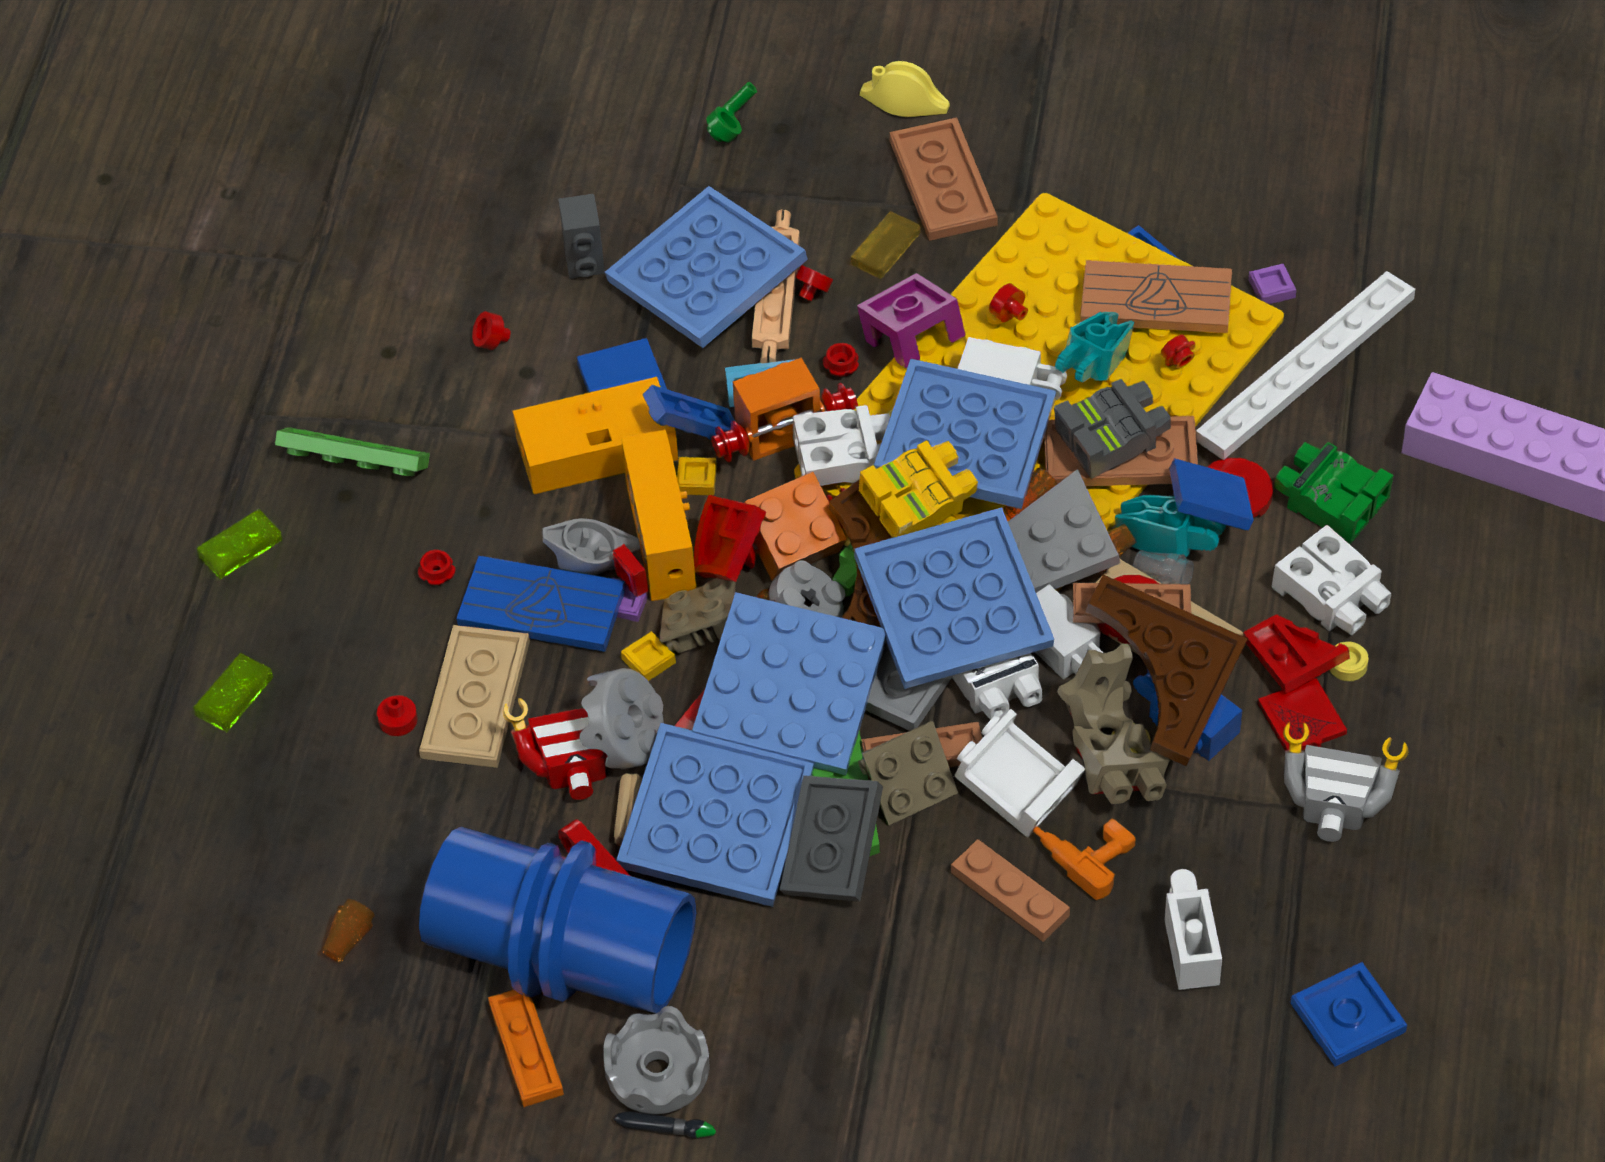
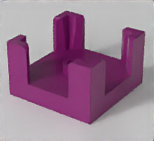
M917 273L857 305L866 342L876 347L879 345L878 339L882 337V333L890 337L895 360L904 368L908 367L910 359L920 360L915 336L944 320L950 342H955L966 335L957 299Z

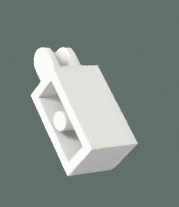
M968 337L957 368L1055 390V401L1060 399L1062 394L1060 385H1063L1067 379L1066 372L1055 369V366L1041 364V351Z
M1049 584L1036 594L1055 639L1054 646L1036 651L1035 653L1064 680L1072 673H1077L1088 650L1102 652L1099 649L1100 631L1095 623H1073L1072 601L1065 594H1059Z
M1186 869L1176 870L1171 875L1170 893H1167L1165 924L1178 990L1220 985L1222 955L1208 889H1197L1196 879L1191 871Z

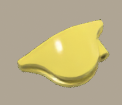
M895 61L887 64L885 67L875 66L872 69V80L864 83L860 90V96L887 113L902 117L947 114L950 107L949 101L936 89L926 71L913 63L905 61Z

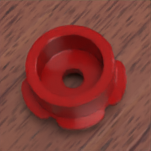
M1178 335L1167 342L1160 352L1165 358V365L1167 367L1175 365L1176 368H1182L1187 365L1195 356L1191 351L1195 348V342H1189L1184 335Z
M836 343L828 348L823 359V365L825 369H829L831 375L844 377L853 374L858 369L859 363L857 361L859 357L851 345Z
M431 550L422 556L420 567L418 568V576L423 581L427 580L430 585H441L454 576L456 569L452 565L453 560L446 552Z

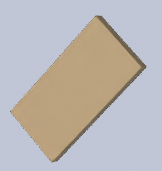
M453 625L419 750L421 759L498 768L509 722L503 717L502 710L507 703L508 712L510 715L512 713L530 643L528 633Z

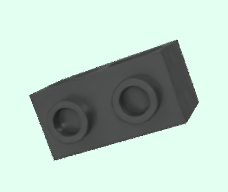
M594 194L559 198L562 235L569 279L605 274L600 224Z

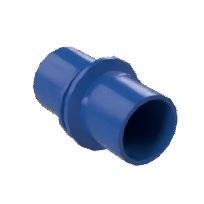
M459 827L452 830L442 843L432 864L420 907L419 931L422 942L428 946L508 969L512 988L521 995L533 998L543 992L544 996L563 1002L578 990L656 1014L663 1007L667 1006L683 974L694 934L696 903L695 898L690 893L597 867L596 849L591 843L586 841H579L571 848L567 857H563L559 847L554 844L547 843L536 849L475 830Z

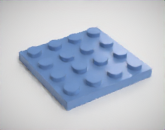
M708 186L606 270L605 274L609 283L704 348L806 262L808 258L805 249Z
M910 359L874 466L877 469L895 460L904 452L917 449V445L926 440L931 447L949 441L959 457L958 464L948 469L949 472L954 476L968 469L978 481L977 491L970 497L1022 509L1055 403L1056 391Z
M1002 507L858 547L854 550L855 560L880 626L884 628L886 633L885 639L904 689L1054 646L1055 639Z
M735 592L692 732L814 763V768L846 775L886 641L884 628Z
M660 723L616 861L625 870L773 907L784 871L803 775L812 776L814 763Z

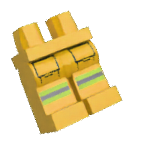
M926 440L918 444L917 449L908 450L895 460L877 469L872 465L860 471L859 492L876 516L880 515L881 523L890 536L894 538L933 527L950 515L954 516L961 512L963 500L969 498L977 491L978 481L968 469L954 476L949 472L948 469L958 464L959 458L949 441L931 447Z

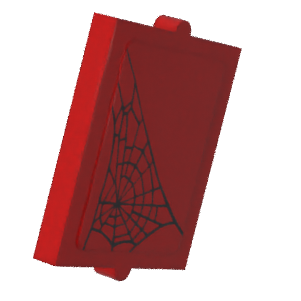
M1317 678L1304 683L1288 693L1281 690L1258 699L1259 707L1285 751L1289 750V743L1285 740L1283 732L1289 722V735L1296 740L1303 737V723H1306L1308 726L1309 734L1301 745V751L1305 750L1306 745L1321 747V744L1347 735V728Z

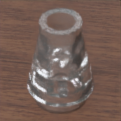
M1140 550L1133 564V567L1161 584H1190L1194 570L1193 562L1187 560L1184 554L1154 553Z

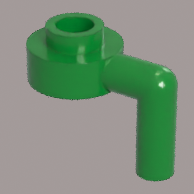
M747 82L723 107H717L707 116V130L715 140L731 143L742 132L741 125L734 115L757 93V89L752 83Z

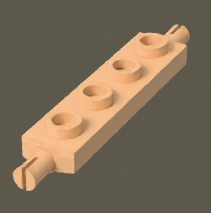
M782 210L777 211L775 227L772 228L799 245V230L789 227L791 213L784 210V219H782ZM797 269L755 304L752 348L762 349L761 363H768V356L769 363L776 362L777 349H789Z

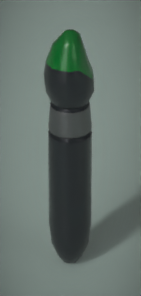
M621 1112L614 1116V1121L618 1125L630 1129L674 1135L686 1134L690 1138H701L716 1134V1130L711 1124L699 1119L687 1121L679 1118L675 1119L673 1117L637 1112Z

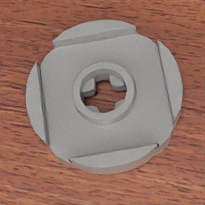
M799 560L792 566L785 568L771 583L769 590L770 601L775 600L778 603L840 618L843 616L844 606L842 601L846 595L844 588L840 583L833 581L827 574L811 566L807 561ZM802 595L811 601L812 605L810 607L804 604L805 598Z

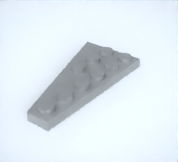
M1078 469L1008 521L1036 593L1049 584L1054 589H1057L1120 564L1119 554Z

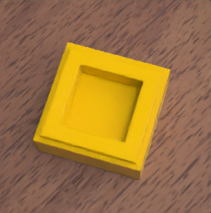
M679 457L677 480L680 492L686 491L687 495H714L717 470L716 458Z
M652 631L621 651L622 660L631 669L643 675L648 681L676 663L675 654L663 642L661 643L660 639Z

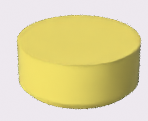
M1341 642L1348 647L1350 659L1330 669V672L1333 676L1343 681L1358 680L1367 671L1368 653L1357 643Z

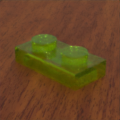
M257 509L198 546V555L221 580L281 542V531L260 509Z
M239 653L193 707L196 717L228 732L273 679L271 668Z

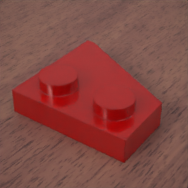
M1277 614L1243 632V637L1248 638L1246 641L1247 646L1285 693L1350 659L1349 649L1346 645L1339 643L1336 647L1320 640L1319 633L1306 627H1297L1292 621Z

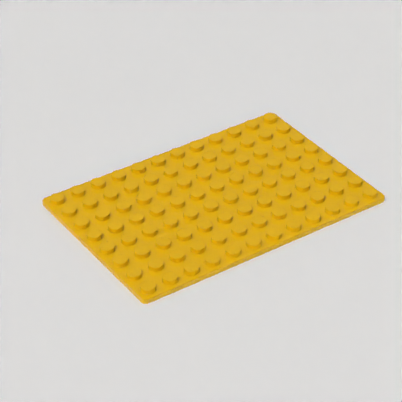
M1042 193L950 294L958 301L966 335L955 342H950L944 320L919 333L915 338L920 361L957 369L968 337L1041 351V364L1055 366L1058 356L1066 348L1070 328L1080 323L1086 260L1176 266L1192 265L1048 193ZM1008 283H1012L1025 293L1023 306L1028 308V313L1021 321L1013 317L1007 322H1002L989 312L992 298L1002 286ZM1231 285L1228 333L1133 328L1126 355L1108 380L1096 381L1089 378L1083 383L1075 379V369H1067L1065 371L1067 374L1066 382L1060 385L1062 389L1061 397L1055 401L1054 406L1067 400L1071 405L1091 397L1102 388L1112 387V383L1119 379H1122L1127 387L1145 381L1153 395V404L1144 408L1146 412L1163 406L1170 416H1194L1196 427L1282 324L1284 313ZM1178 335H1184L1189 342H1195V348L1191 350L1195 356L1187 365L1182 368H1176L1175 365L1171 367L1165 365V358L1160 352L1167 342ZM894 357L857 398L858 406L867 405L870 415L888 414V411L894 408L907 368L898 364ZM1054 406L1049 420H1055ZM1044 438L1022 509L969 497L963 500L961 512L954 516L950 515L935 526L1001 507L1008 522L1053 487H1046ZM876 440L877 444H881L882 440ZM799 464L794 469L796 479L802 477ZM840 482L823 485L821 488L825 495L829 494L835 498L839 495L841 488L847 489L854 483ZM1147 485L1086 486L1109 532L1115 525V516L1121 514V503L1138 497ZM1059 587L1055 590L1059 592L1062 587Z

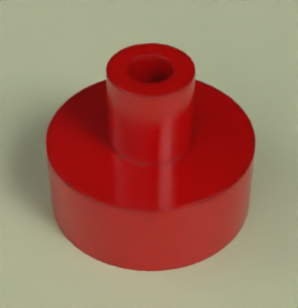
M804 265L799 267L795 278L804 282L799 296L812 301L817 288L828 293L834 280Z
M1012 283L1002 286L992 298L989 312L1002 322H1007L1013 317L1019 321L1023 320L1028 313V308L1023 306L1025 293Z
M484 311L479 314L474 323L472 339L475 346L494 350L500 342L506 343L509 340L511 332L509 328L504 327L502 316Z
M401 695L391 696L384 699L378 706L377 717L379 726L384 733L390 736L406 735L417 725L416 706L408 697Z

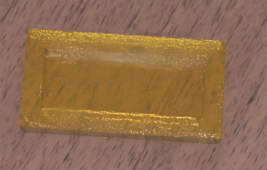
M890 211L851 255V265L882 279L919 236L920 225Z

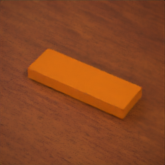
M515 990L488 997L489 1006L523 1107L564 1095L563 1087L532 998L521 995Z

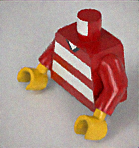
M521 698L518 699L519 706L522 709V714L519 717L510 715L506 703L502 710L503 717L508 722L513 723L514 730L511 733L521 762L538 777H546L551 788L568 787L571 798L576 800L590 797L593 794L592 782L601 781L606 778L605 762L608 755L598 749H588L580 742V733L589 723L587 711L584 708L528 718L529 725H525L524 717L528 711L526 702Z

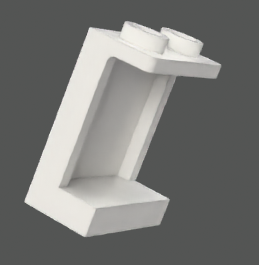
M1010 709L1002 718L995 715L981 732L984 737L978 744L970 741L957 757L961 764L955 777L1028 838L1033 833V829L1039 826L1077 785L1085 768L1074 759L1066 767L1013 723L1017 713Z

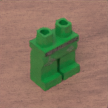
M1304 442L1297 450L1293 463L1303 469L1301 474L1288 466H1284L1276 475L1274 485L1275 489L1289 497L1288 509L1295 513L1299 511L1304 517L1322 528L1328 525L1351 545L1369 523V519H1372L1389 499L1394 475L1382 468L1377 473L1357 463L1347 453L1337 451V447L1329 442L1322 449Z

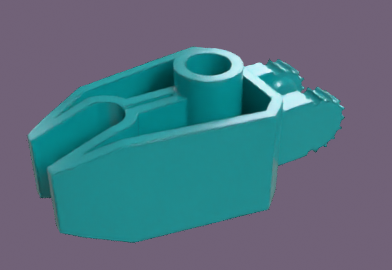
M1099 312L1071 327L1066 348L1058 356L1055 369L1065 372L1067 369L1073 368L1076 370L1075 379L1083 383L1089 378L1096 381L1108 380L1126 355L1134 321L1131 320L1117 324L1118 313Z
M1142 495L1122 502L1121 514L1115 516L1116 534L1122 540L1136 549L1176 560L1187 557L1191 549L1201 551L1215 550L1220 539L1218 536L1226 528L1224 524L1178 512L1175 496Z

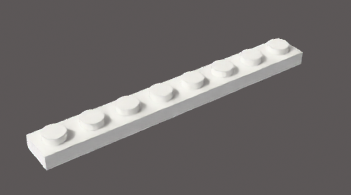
M1386 271L1196 430V442L1221 459L1227 458L1414 300L1415 288Z

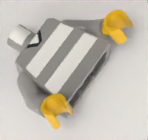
M1290 722L1286 725L1283 735L1289 743V750L1285 751L1284 783L1294 803L1303 807L1304 820L1319 824L1317 834L1321 839L1330 842L1340 840L1343 828L1351 830L1360 829L1364 818L1374 817L1391 801L1400 770L1396 769L1397 764L1408 755V747L1405 742L1401 754L1391 756L1388 749L1392 738L1390 737L1385 740L1382 750L1387 759L1385 765H1381L1382 758L1311 745H1306L1305 751H1301V745L1309 734L1308 726L1306 723H1303V737L1296 740L1289 735Z

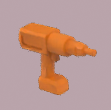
M1110 819L1103 825V839L1107 843L1095 851L1088 846L1081 852L1067 840L1062 841L1052 833H1045L1038 826L1033 829V832L1041 838L1040 841L1043 846L1052 853V858L1067 871V877L1095 900L1108 896L1114 885L1115 874L1104 864L1119 854L1128 853L1135 847L1136 841L1134 835L1114 819Z

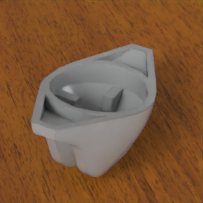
M573 519L542 528L543 543L554 551L559 568L565 571L596 576L607 570L615 569L613 560L614 549L623 544L626 545L632 554L640 549L639 538L593 519Z

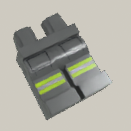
M1119 379L1112 383V387L1102 388L1091 397L1071 405L1067 400L1054 406L1056 431L1069 449L1074 452V456L1091 479L1136 457L1144 450L1148 452L1155 449L1156 437L1171 429V418L1163 406L1148 412L1144 410L1145 407L1153 404V395L1145 381L1127 387L1124 381Z

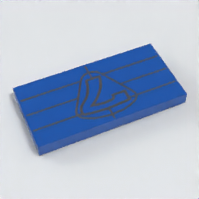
M478 556L456 619L458 626L528 633L530 639L605 652L618 615L619 606L626 591V585L623 580Z

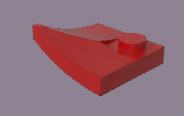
M708 495L696 533L694 546L695 574L702 578H718L736 582L752 544L760 531L766 511L755 505Z

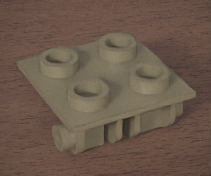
M716 578L710 580L702 587L690 591H677L670 595L669 598L664 599L660 632L661 643L666 641L667 647L672 652L682 653L696 648L698 645H705L702 629L709 642L716 641L715 633L718 639H721L735 595L736 582Z
M933 721L863 752V759L858 761L864 775L869 774L871 781H878L883 786L880 806L888 826L958 793Z

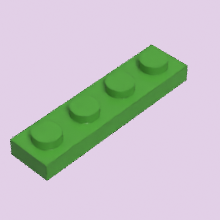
M291 427L277 430L275 445L287 447V453L291 455L309 456V452L320 453L324 461L343 463L345 458L357 460V466L361 468L379 469L380 465L393 467V473L404 476H415V471L428 468L430 453Z

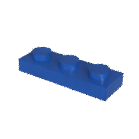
M651 385L643 393V397L649 407L650 416L656 423L662 426L668 425L681 429L686 433L698 434L711 440V437L716 435L715 428L717 426L725 432L731 429V422L735 421L728 408L655 385Z

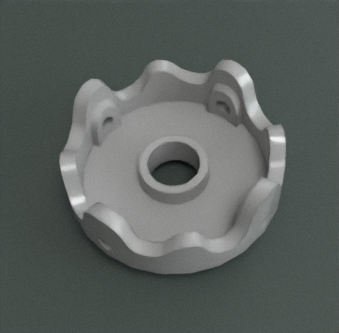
M620 668L588 677L589 685L596 687L581 702L582 707L589 716L588 726L580 733L582 745L588 749L604 751L608 755L605 766L609 768H621L622 770L647 764L660 723H664L661 697L655 692L649 681L633 669Z
M665 1006L660 1012L652 1015L633 1014L627 1019L626 1024L618 1034L608 1033L605 1038L604 1067L606 1080L610 1090L617 1099L633 1110L648 1114H664L679 1110L691 1103L701 1093L707 1082L710 1064L705 1036L701 1030L692 1028L685 1021L682 1013L672 1006ZM656 1059L664 1060L669 1064L667 1069L659 1073L650 1072L646 1069V1066L649 1062Z

